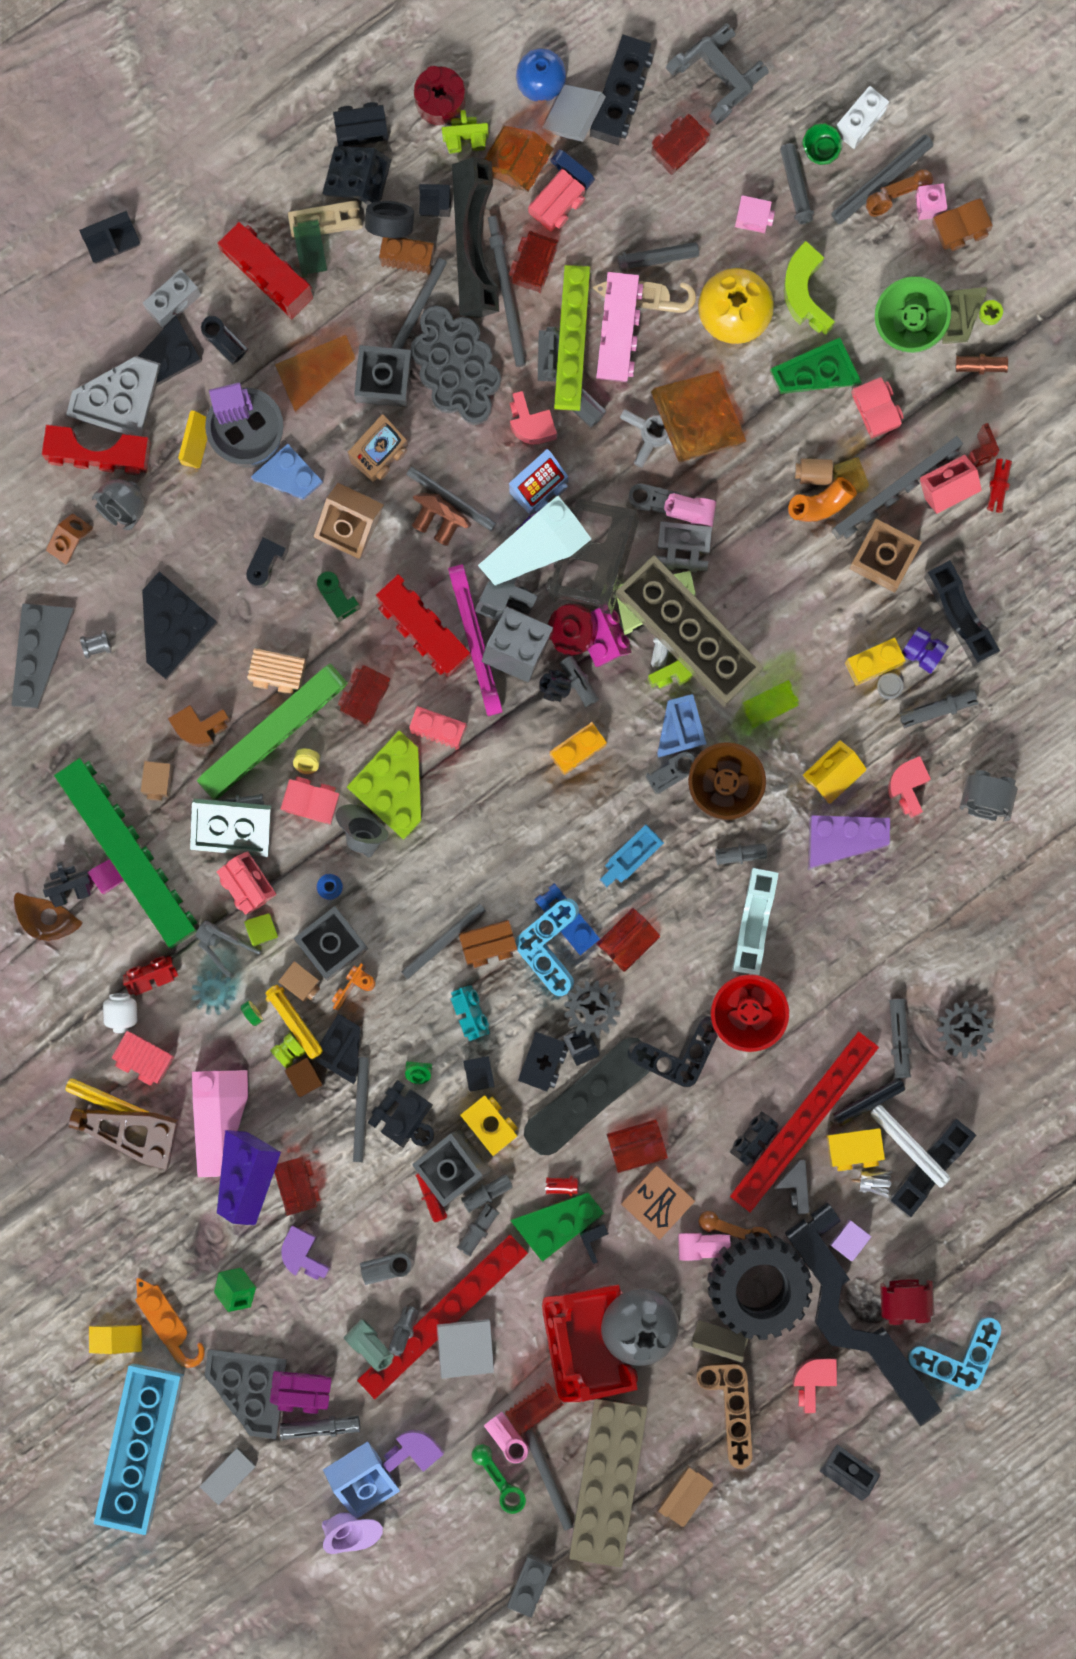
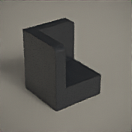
M419 184V215L450 217V185Z
M489 1056L463 1061L470 1092L495 1088Z

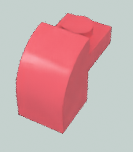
M523 391L513 393L514 402L509 404L513 418L518 417V419L510 421V427L514 435L522 442L532 445L556 440L557 433L550 409L530 415Z
M920 756L899 766L892 774L888 784L890 799L900 795L899 805L905 815L909 814L910 818L918 816L923 812L913 789L931 780Z
M834 1357L811 1358L804 1361L796 1369L792 1384L794 1386H803V1390H798V1406L803 1407L805 1413H816L815 1386H837V1362Z

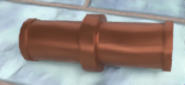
M979 354V356H956L955 370L956 372H979V375H984V372L1008 373V356L985 357V354Z

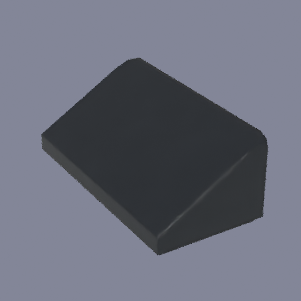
M838 1444L819 1470L861 1501L870 1495L880 1477L879 1473Z

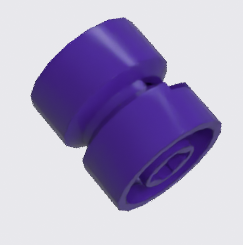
M919 626L903 649L902 654L912 662L919 661V667L931 674L949 646L938 638L932 640L931 634Z

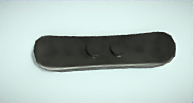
M629 1037L619 1042L572 1086L529 1119L524 1127V1137L530 1148L540 1155L549 1156L556 1153L601 1111L645 1077L650 1071L633 1064L629 1060L627 1053L632 1043L641 1040ZM637 1049L638 1059L642 1057L649 1061L651 1060L652 1056L644 1053L643 1049Z

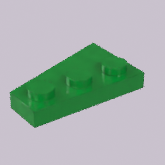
M840 337L770 369L780 394L859 386L862 384Z

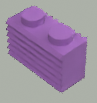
M240 382L209 390L213 410L219 424L223 425L224 422L228 424L229 421L233 423L234 420L238 422L239 419L243 420L250 417L249 411L253 410L251 398L247 388L242 389Z

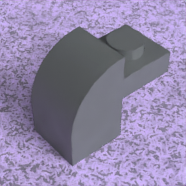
M517 577L496 586L490 580L484 588L474 611L495 621L500 619L506 605L529 614L535 604L537 595L527 588L514 586Z

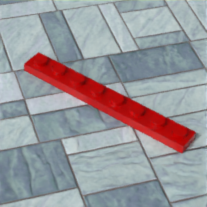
M859 1031L855 1034L729 1197L751 1213L879 1049L875 1043Z
M510 1234L414 1325V1334L408 1339L404 1352L400 1356L394 1355L392 1363L386 1369L379 1372L371 1366L357 1380L359 1384L375 1400L438 1340L437 1325L456 1323L512 1270L528 1252Z

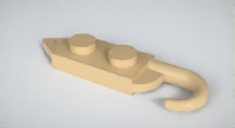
M607 281L593 287L604 298L607 290ZM638 281V284H643L642 300L636 299V308L683 313L690 310L695 303V291L687 283H680V287L687 290L688 299L684 303L670 301L669 291L666 286L658 283Z

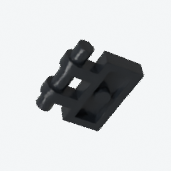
M396 1080L391 1088L388 1087L385 1091L386 1096L380 1105L374 1107L371 1112L373 1115L367 1123L376 1128L381 1120L384 1121L386 1124L381 1133L404 1148L433 1104L412 1089L403 1097L400 1093L406 1085ZM394 1101L398 1102L399 1106L392 1116H389L387 1114Z

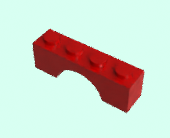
M46 425L42 456L45 460H48V464L63 466L65 462L73 463L74 467L80 469H89V466H97L99 470L104 472H114V469L125 470L124 473L129 475H140V472L147 473L151 442L148 437L122 434L118 442L111 448L103 451H91L78 443L72 428Z

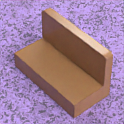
M688 1465L657 1508L658 1512L684 1527L712 1488L713 1483Z

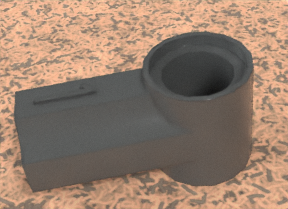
M582 389L580 411H572L592 428L606 414V410Z
M400 1251L392 1255L361 1262V1274L365 1285L407 1275L413 1269L414 1259L408 1252ZM402 1257L407 1261L408 1267L405 1271H400L395 1267L394 1262L396 1258Z

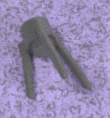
M208 920L203 922L196 932V938L201 940L198 946L210 956L228 978L231 977V973L211 950L210 945L215 947L224 938L256 954H261L260 949L224 932Z

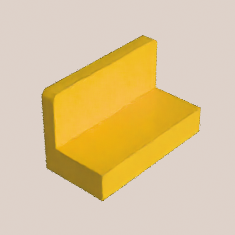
M839 740L802 776L819 791L827 803L831 804L866 771V767L857 754Z

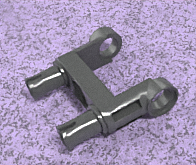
M727 23L710 37L704 36L684 54L682 52L677 54L666 65L669 73L675 76L679 72H685L702 58L731 90L729 94L717 103L718 106L709 115V118L716 125L725 120L732 112V108L752 92L753 86L765 75L769 74L768 68L766 66L762 67L764 63L760 60L747 72L741 74L721 53L720 48L736 36L732 28L728 29L730 25Z

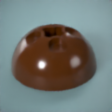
M724 742L709 746L696 757L690 768L688 785L692 799L704 813L717 819L732 820L749 814L757 807L765 792L766 775L761 761L750 749L740 744Z

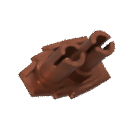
M419 493L413 496V500L422 505L420 512L412 523L415 529L426 533L435 514L444 518L442 525L434 536L437 542L448 546L457 527H471L470 521L464 515L457 512L450 503L443 500L439 494Z

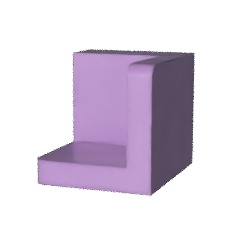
M848 1220L829 1245L850 1261H853L870 1240L871 1236L851 1220Z

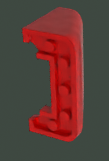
M619 1284L548 1296L542 1301V1311L558 1397L562 1402H585L638 1390L636 1370L630 1364H623L622 1361L611 1354L601 1334V1323L606 1309L617 1297L623 1294Z

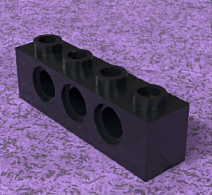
M622 34L602 93L606 97L591 125L590 137L618 146L621 138L626 139L630 124L627 123L629 115L634 116L638 105V100H635L637 91L642 92L646 82V77L643 76L645 68L650 69L653 62L654 53H651V43ZM633 63L638 69L631 72L626 70L625 66ZM620 87H626L630 92L626 95H620L616 90ZM613 110H617L622 116L613 119L608 114Z

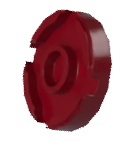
M564 604L550 616L548 625L553 627L550 640H552L557 651L565 655H579L588 651L594 644L597 636V623L594 615L587 607L580 604Z

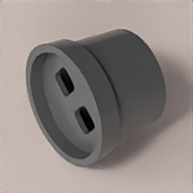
M247 388L253 410L249 411V415L253 413L262 415L266 421L263 427L253 430L247 422V418L239 419L238 422L234 420L233 423L229 421L228 424L224 422L221 425L214 413L213 406H211L206 417L205 429L211 447L219 456L235 465L253 468L267 463L277 452L283 435V417L278 405L270 396L260 390ZM237 426L243 433L244 439L232 445L225 436V433L232 427Z

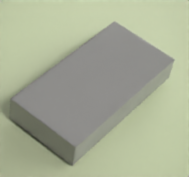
M237 1447L200 1488L219 1505L256 1465Z

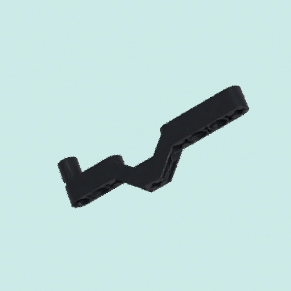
M827 1202L810 1214L813 1218L812 1221L807 1223L803 1219L784 1232L821 1285L815 1323L832 1346L868 1352L921 1427L941 1413L942 1410L883 1327H880L875 1332L852 1329L838 1309L841 1287L850 1279L820 1237L841 1222Z

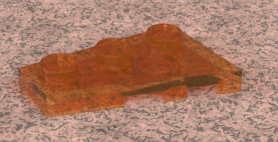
M343 335L275 364L294 411L297 412L356 358L347 336Z

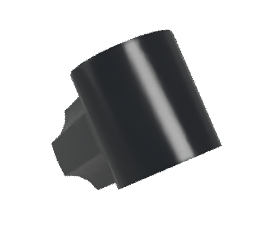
M209 316L202 321L201 332L205 340L211 343L232 365L244 357L248 348L223 324L221 319L216 316ZM215 324L220 327V331L216 335L206 333L210 325Z

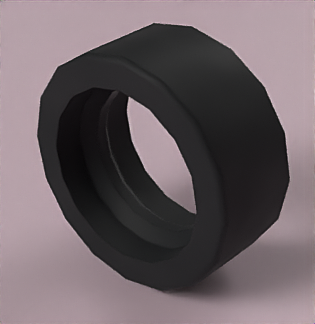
M378 201L367 206L365 228L369 233L385 238H401L412 233L414 224V210L412 207L395 201Z

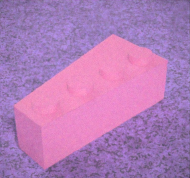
M608 272L597 379L627 382L628 377H633L635 362L630 361L631 351H636L637 336H633V326H639L640 310H635L636 299L642 300L643 284H638L639 275Z

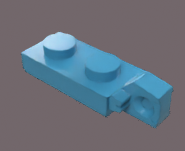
M645 825L609 859V862L605 865L609 871L600 881L607 888L616 879L621 883L625 879L627 880L664 842Z

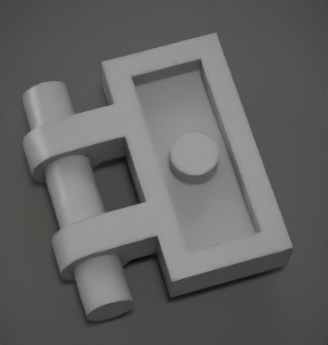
M661 522L658 549L668 550L667 557L657 556V558L668 570H674V568L689 569L693 573H697V570L707 571L708 561L698 560L699 553L709 554L712 527ZM676 551L691 552L690 559L675 558Z

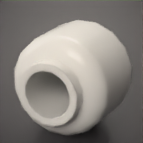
M111 994L109 999L103 1002L105 1026L113 1028L115 1033H125L129 1031L130 1027L136 1025L137 1003L135 999L130 998V994Z

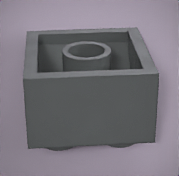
M461 1129L450 1133L412 1164L443 1207L473 1187L492 1171Z

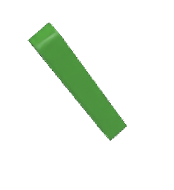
M331 663L325 666L197 779L198 784L213 800L220 798L347 686L348 682Z

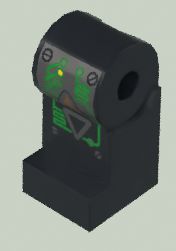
M263 537L246 572V578L249 583L255 588L266 587L270 582V572L277 558L284 561L288 550Z

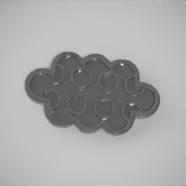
M435 305L427 308L420 319L423 333L417 336L411 344L412 358L421 366L420 380L426 388L432 390V401L437 410L448 414L458 411L462 419L468 424H482L491 415L492 405L489 397L497 393L501 385L500 372L495 366L491 365V348L487 343L480 340L479 326L471 318L460 317L453 319L449 310L443 306Z

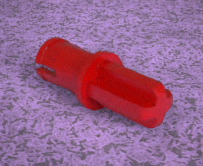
M416 1174L415 1176L423 1194L421 1199L425 1200L432 1221L436 1223L445 1220L447 1214L444 1207L422 1177Z

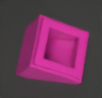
M110 859L88 871V874L102 894H106L124 882Z

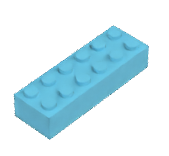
M134 1363L128 1366L94 1524L146 1535L150 1531L184 1374Z

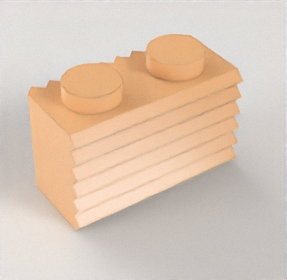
M254 648L248 680L253 682L254 687L268 689L269 685L279 687L278 692L293 695L294 691H298L301 688L306 660Z

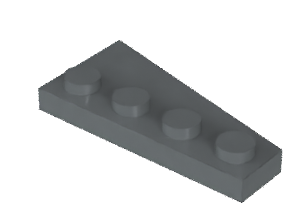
M22 604L11 706L39 709L50 680L51 671L57 661L62 641L65 639L70 619L73 617L74 608Z

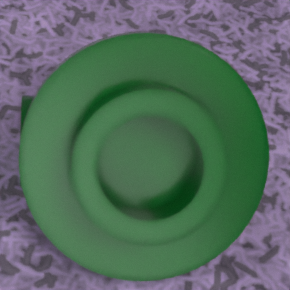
M406 1061L405 1077L408 1081L414 1084H424L430 1080L432 1063Z

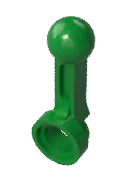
M485 1444L475 1446L471 1453L472 1460L477 1465L484 1467L500 1490L499 1502L501 1508L509 1514L520 1512L526 1504L523 1490L511 1485L505 1479L492 1460V1450L489 1446ZM510 1492H515L520 1496L518 1504L510 1506L505 1502V1497Z

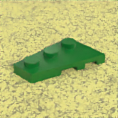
M588 1192L510 1221L543 1262L605 1213Z

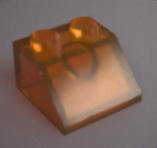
M504 125L484 160L492 161L493 178L513 189L529 192L554 148L535 131Z

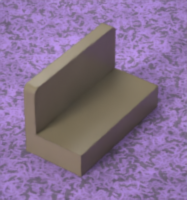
M698 1319L691 1346L743 1362L748 1338H745L741 1332L736 1334L731 1329Z

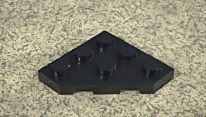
M159 571L142 590L146 663L165 680H168L218 622Z

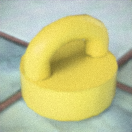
M299 749L294 756L293 766L303 774H312L319 767L320 755L311 749Z

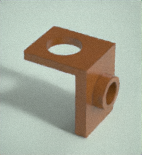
M72 513L57 525L46 551L64 564H68L79 541L90 533L93 527ZM70 523H76L80 525L83 530H76L72 528Z

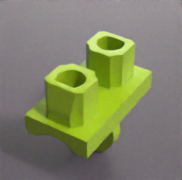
M461 110V118L451 119L452 126L442 127L443 142H446L449 154L462 152L461 140H471L472 151L485 150L486 138H489L488 124H477V117H466V110Z

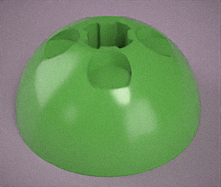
M906 277L894 282L881 294L875 308V325L882 339L892 348L906 353L923 352L935 346L945 336L951 322V305L947 294L937 283L923 277Z

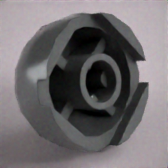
M122 479L107 481L92 496V500H97L95 505L97 511L111 524L116 526L118 521L125 525L124 530H132L142 517L145 509L141 490L132 481Z

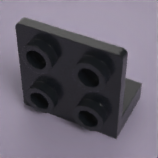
M335 146L322 192L323 195L358 198L367 205L381 201L392 159L375 148Z

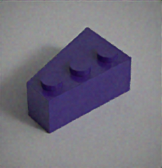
M225 1130L217 1214L232 1224L256 1225L281 1152L249 1132Z

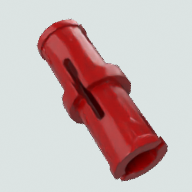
M998 458L995 461L993 480L989 484L991 492L986 509L993 512L995 502H997L996 513H1002L1005 494L1010 487L1008 478L1012 461L1006 459L1004 469L1002 470L1003 459Z

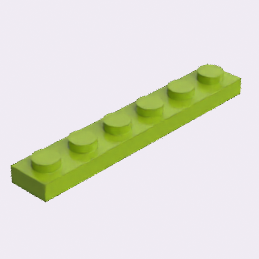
M564 265L554 409L580 411L590 267Z

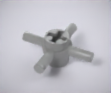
M670 396L660 415L652 416L646 420L625 409L620 416L622 420L641 429V437L644 444L633 462L636 466L641 468L644 466L653 447H662L666 444L689 454L693 445L672 435L671 425L668 422L679 402L677 398ZM657 426H660L662 428L661 437L656 438V436L648 433L649 429L655 430Z

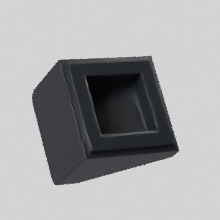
M582 1030L580 1034H576L575 1031L563 1037L576 1066L600 1055L592 1036L590 1035L589 1038H586V1031Z

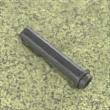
M788 143L780 147V152L796 212L794 219L798 220V224H806L813 221L814 211L810 209L795 145Z
M696 242L631 254L622 252V255L618 256L620 271L625 270L627 273L629 269L696 258L700 254L699 246Z

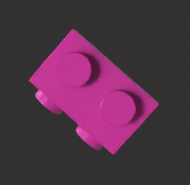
M612 606L600 607L592 611L591 613L594 615L597 623V636L594 644L588 651L595 667H601L620 656L632 653L629 647V638L627 635H624L619 624V615L613 610Z

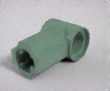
M361 1319L343 1338L379 1372L386 1369L392 1363L394 1355L389 1352V1349L377 1337L378 1333L364 1319Z

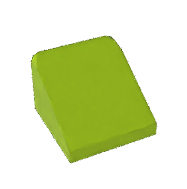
M270 913L244 921L252 946L278 938Z

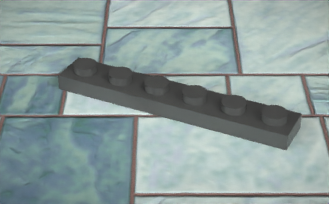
M958 436L954 437L836 525L832 530V534L837 540L843 536L846 539L851 537L858 531L856 526L865 521L868 524L879 515L877 511L883 506L888 509L899 500L897 496L903 491L909 493L920 484L918 482L920 477L940 468L938 465L943 461L947 460L949 463L961 454L959 449L963 445L962 441Z

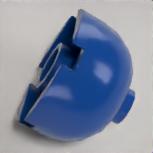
M538 48L530 50L523 55L516 70L518 89L525 97L532 101H550L557 97L566 82V69L558 54L549 49Z

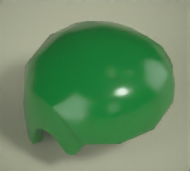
M826 123L813 125L806 131L802 141L807 157L811 162L818 165H828L839 158L843 148L842 139L838 131Z

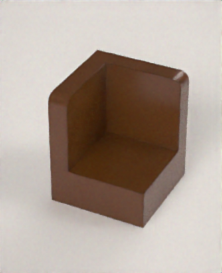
M309 1058L284 1070L298 1097H302L324 1086Z

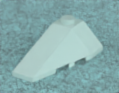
M557 496L478 566L496 586L527 572L572 556L587 544L591 537L575 515Z

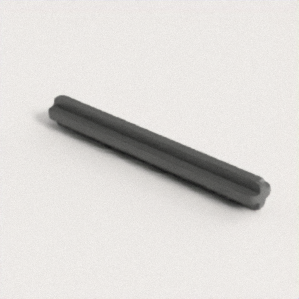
M923 135L837 207L831 213L833 220L838 224L845 222L866 204L869 196L880 192L881 187H886L929 151L934 145L931 138Z

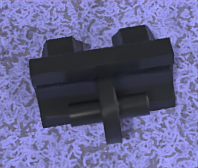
M62 861L57 863V871L49 873L51 880L54 881L44 884L43 893L45 898L49 897L55 908L68 903L65 893L67 890L74 888L77 899L91 896L89 870L76 873L74 865L65 868Z

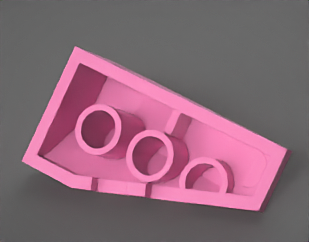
M248 1070L192 1072L198 1177H218L221 1175L225 1130L238 1131L248 1099Z

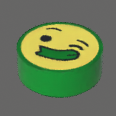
M250 1000L241 1005L242 1013L253 1026H257L264 1021L261 1013Z

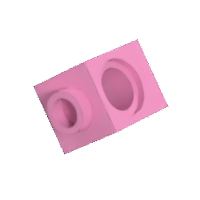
M944 183L918 187L915 194L918 220L932 219L946 212L947 202Z
M741 196L735 227L765 233L766 226H772L775 211L770 210L772 202Z

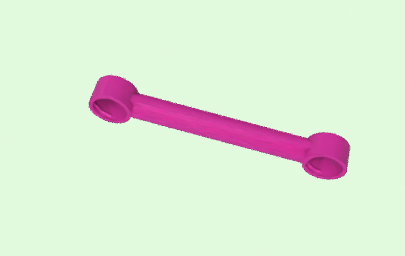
M460 564L449 567L450 579L487 716L503 713L491 667L481 662L485 645L477 615L474 611L475 608L464 566Z

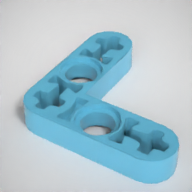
M569 898L556 903L524 930L515 941L520 955L547 988L557 996H564L573 989L574 979L546 943L577 918L579 907L574 900ZM569 906L571 908L569 912L571 917L565 915L558 920L555 916L563 911V907ZM543 920H548L553 924L554 929L551 934H546L541 930V922ZM536 934L539 938L531 943L532 948L530 946L525 948L523 945L525 939L527 940ZM541 956H545L551 961L549 970H543L538 965V960ZM555 969L559 971L550 978L547 976L548 974L552 973ZM557 978L559 980L563 978L566 980L564 987L558 988L556 986L558 983Z
M990 1317L979 1320L962 1362L923 1346H915L909 1351L908 1362L916 1370L967 1391L976 1390L983 1380L1001 1335V1326L997 1320ZM992 1322V1328L996 1330L994 1334L989 1333L986 1341L991 1342L990 1347L982 1342H976L978 1336L981 1339L984 1338L985 1331L982 1330V1326ZM978 1346L983 1347L986 1351V1357L979 1362L973 1360L971 1355L972 1350ZM924 1351V1357L932 1360L933 1355L937 1356L932 1364V1371L927 1370L930 1365L924 1362L916 1365L913 1355ZM941 1361H948L952 1366V1370L947 1376H941L937 1371V1366ZM957 1366H962L959 1372L968 1375L972 1371V1376L976 1379L975 1383L970 1382L968 1386H965V1380L960 1377H956V1382L952 1381L956 1375Z

